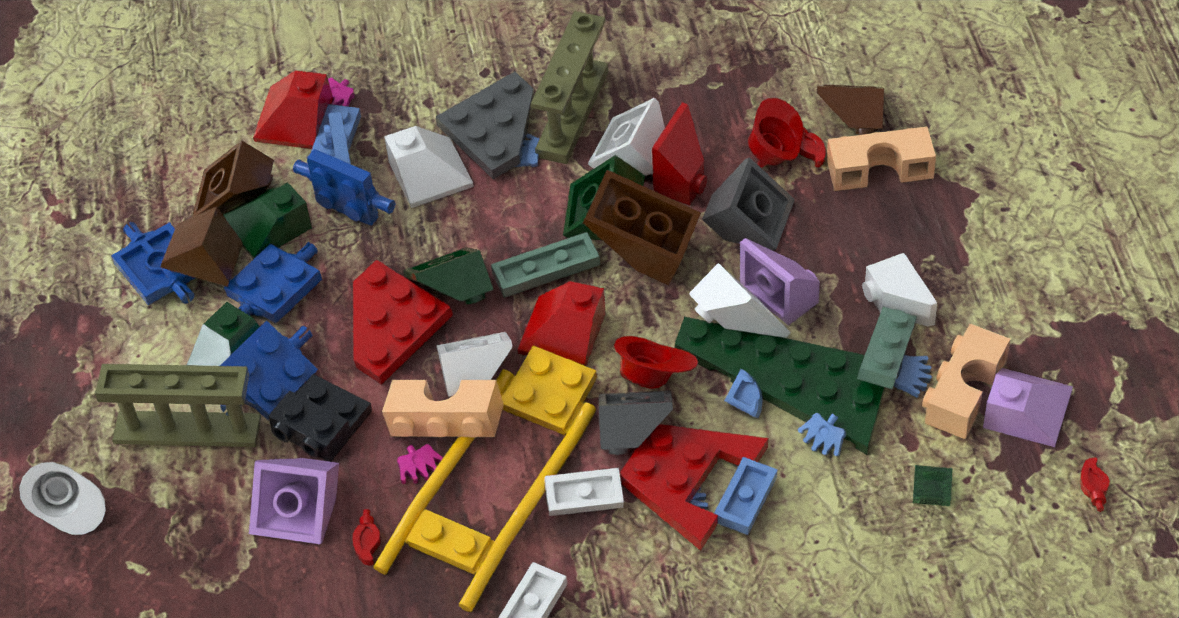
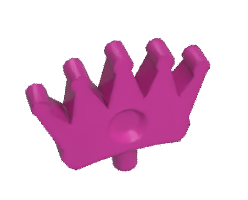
M329 78L328 81L333 95L332 105L348 107L351 99L355 96L353 88L347 87L349 81L344 79L341 83H338L333 78Z
M429 444L424 445L418 450H415L413 445L408 446L407 451L409 454L397 458L401 483L406 484V476L408 475L413 480V483L417 484V472L427 481L429 479L427 468L434 472L437 467L435 462L440 463L443 457L435 452Z

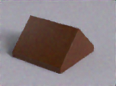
M215 207L177 224L160 268L228 287L243 243L220 210Z

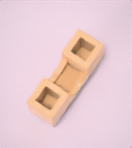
M928 127L907 128L828 139L827 164L834 191L868 187L869 169L876 165H887L894 168L899 175L901 183L934 179L936 154Z
M969 324L963 336L957 335L951 348V355L953 356L949 362L945 360L942 362L936 378L938 381L936 387H929L924 396L922 407L926 408L925 424L966 439L980 412L983 392L970 387L966 383L969 381H981L993 385L996 374L1004 367L1007 361L1010 338L973 324Z
M392 380L382 413L391 436L495 437L504 404L496 380H461L458 391L452 397L443 401L433 400L427 380Z

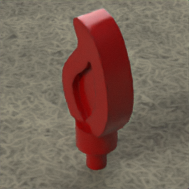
M803 127L799 154L813 160L815 167L819 168L825 162V145L819 136L809 133Z
M1092 457L1083 464L1080 487L1083 493L1088 498H1091V503L1096 506L1097 511L1101 512L1104 510V504L1107 502L1106 494L1110 480L1107 474L1097 467L1098 459Z
M364 509L363 516L359 519L360 525L354 530L352 540L359 560L365 565L372 566L374 565L372 555L381 544L379 529L374 524V517L370 516V510Z

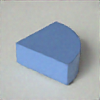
M741 369L724 401L755 418H759L763 402L761 389L753 376Z

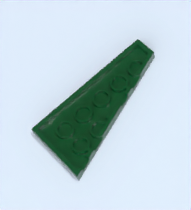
M684 316L675 341V348L691 353L697 358L698 365L709 371L717 370L731 378L730 382L734 383L740 370H745L757 381L763 400L804 422L810 420L815 413H819L825 421H828L831 414H834L838 419L833 426L844 429L846 431L844 439L855 444L857 450L867 455L886 387L857 379L865 355L778 336L725 329L718 323L711 322L709 324L704 320Z

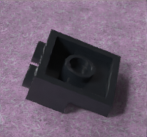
M312 374L297 393L289 391L268 415L271 431L279 440L283 442L290 441L300 446L311 457L316 458L319 456L331 462L371 414L372 407L370 402Z

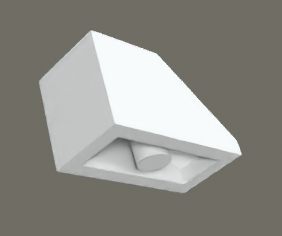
M904 253L866 266L865 282L862 284L863 292L869 302H874L880 313L883 307L898 309L907 314L917 316L915 322L917 324L927 327L935 325L937 301Z

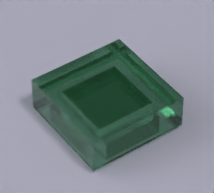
M915 465L912 503L950 506L953 468Z

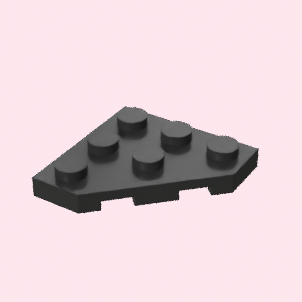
M514 71L437 115V126L492 179H495L521 162L522 145L526 139L529 126V114L534 97V88Z

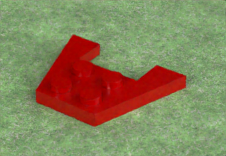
M659 424L634 451L620 471L621 485L701 551L717 527L718 515L691 504V500L719 458L739 466L743 457L759 462L768 449L769 438Z

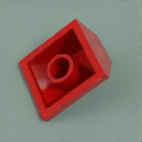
M295 70L270 86L253 136L254 142L312 149L328 104H331L333 100L327 74Z
M682 102L652 147L653 189L661 195L690 206L696 195L703 193L707 184V176L704 175V158L689 106Z
M570 281L540 295L518 347V354L527 356L531 348L536 346L586 366L606 315L604 288Z

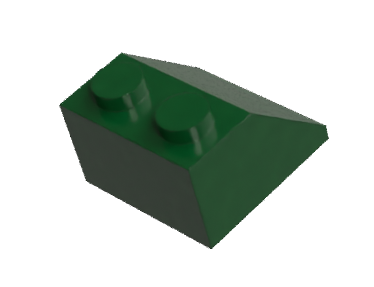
M614 155L571 183L563 236L570 238L587 232L591 240H601L583 221L607 170L644 186L645 175Z

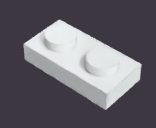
M619 468L545 476L544 482L549 516L623 508L624 500Z
M533 562L499 618H547L567 586V576Z

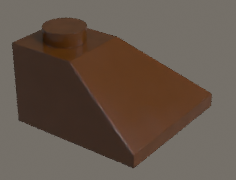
M817 84V94L849 128H855V134L875 133V129H882L883 87Z
M241 140L204 169L192 217L215 207L220 212H223L251 199L260 191H265L273 180L271 172L274 160Z

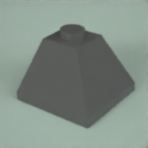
M749 157L712 194L702 220L725 241L740 244L746 238L774 251L777 249L795 199Z
M671 390L599 394L601 449H608L609 454L619 455L630 453V448H638L673 410Z

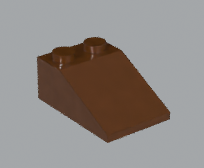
M607 170L583 223L637 272L669 286L682 261L701 212Z

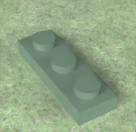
M585 232L491 264V271L505 298L599 266L600 256L588 233Z
M882 308L857 379L893 389L917 316L907 314L898 309Z

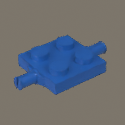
M316 149L308 155V163L300 159L294 163L293 172L312 181L316 202L326 209H334L345 214L351 220L361 221L372 226L379 217L377 208L388 214H391L395 208L396 203L394 200L381 196L376 191L370 172Z
M134 222L129 223L130 227L126 224L123 232L131 239V242L125 248L111 255L114 265L145 303L150 305L172 292L176 293L182 303H189L188 299L191 302L195 294L186 284L195 279V277L160 268L175 231L171 223L169 222L159 229L147 233H142Z
M307 242L296 254H290L269 244L229 282L228 287L224 286L226 295L237 301L241 305L238 309L249 316H262L277 323L322 280L320 270L307 264L318 253L317 248L314 244Z
M266 321L220 365L247 366L249 381L245 404L255 408L267 420H269L268 415L289 391L296 393L311 375L315 374L318 370L300 350L313 336L309 330L299 339L308 329L305 326H301L289 339ZM220 405L221 410L224 412L226 406Z

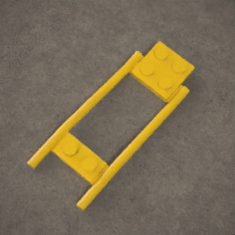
M536 346L531 348L516 376L510 371L503 369L496 379L504 404L502 410L563 434L565 437L495 541L491 540L487 535L425 509L475 439V437H458L408 507L373 568L379 573L386 575L403 545L407 543L409 547L475 575L459 603V607L463 610L472 612L506 550L545 493V476L557 475L595 414L596 407L590 403L583 402L598 378L596 370Z

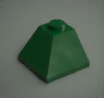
M288 182L276 184L223 214L242 240V247L253 259L269 244L279 248L312 229L306 201Z
M465 247L403 270L405 277L455 300H465L467 305L485 299V292L493 290L481 252L473 248Z
M226 302L202 325L187 365L220 366L260 327L253 317Z

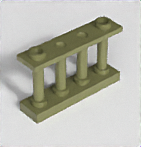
M578 11L573 12L533 97L531 108L547 111L548 122L535 148V153L539 154L541 159L567 164L608 74V63L593 60V48L606 22L605 17Z
M101 365L95 391L97 401L117 403L120 409L113 434V444L256 447L261 415L260 413H243L241 407L245 403L249 381L247 366ZM133 403H153L156 411H136ZM169 404H189L192 412H171ZM205 404L225 405L228 416L226 413L207 412Z

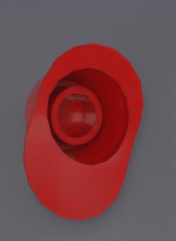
M767 98L760 103L752 132L748 138V147L758 159L757 165L763 168L766 165L777 166L786 160L791 161L797 158L803 135V122L795 108L778 98Z
M623 336L618 338L614 344L616 352L621 356V376L641 387L649 389L659 388L668 382L673 373L691 371L698 365L697 358L691 353L660 345L642 337Z

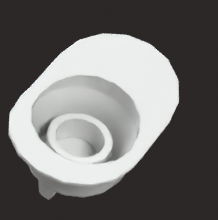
M55 462L40 463L31 467L22 478L19 490L20 499L25 508L59 530L72 535H82L95 530L102 522L106 507L105 498L101 490L93 482L70 467Z

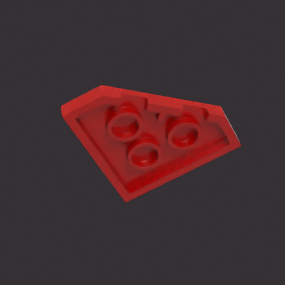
M375 260L353 281V355L356 368L382 385L453 316L451 307L383 263Z

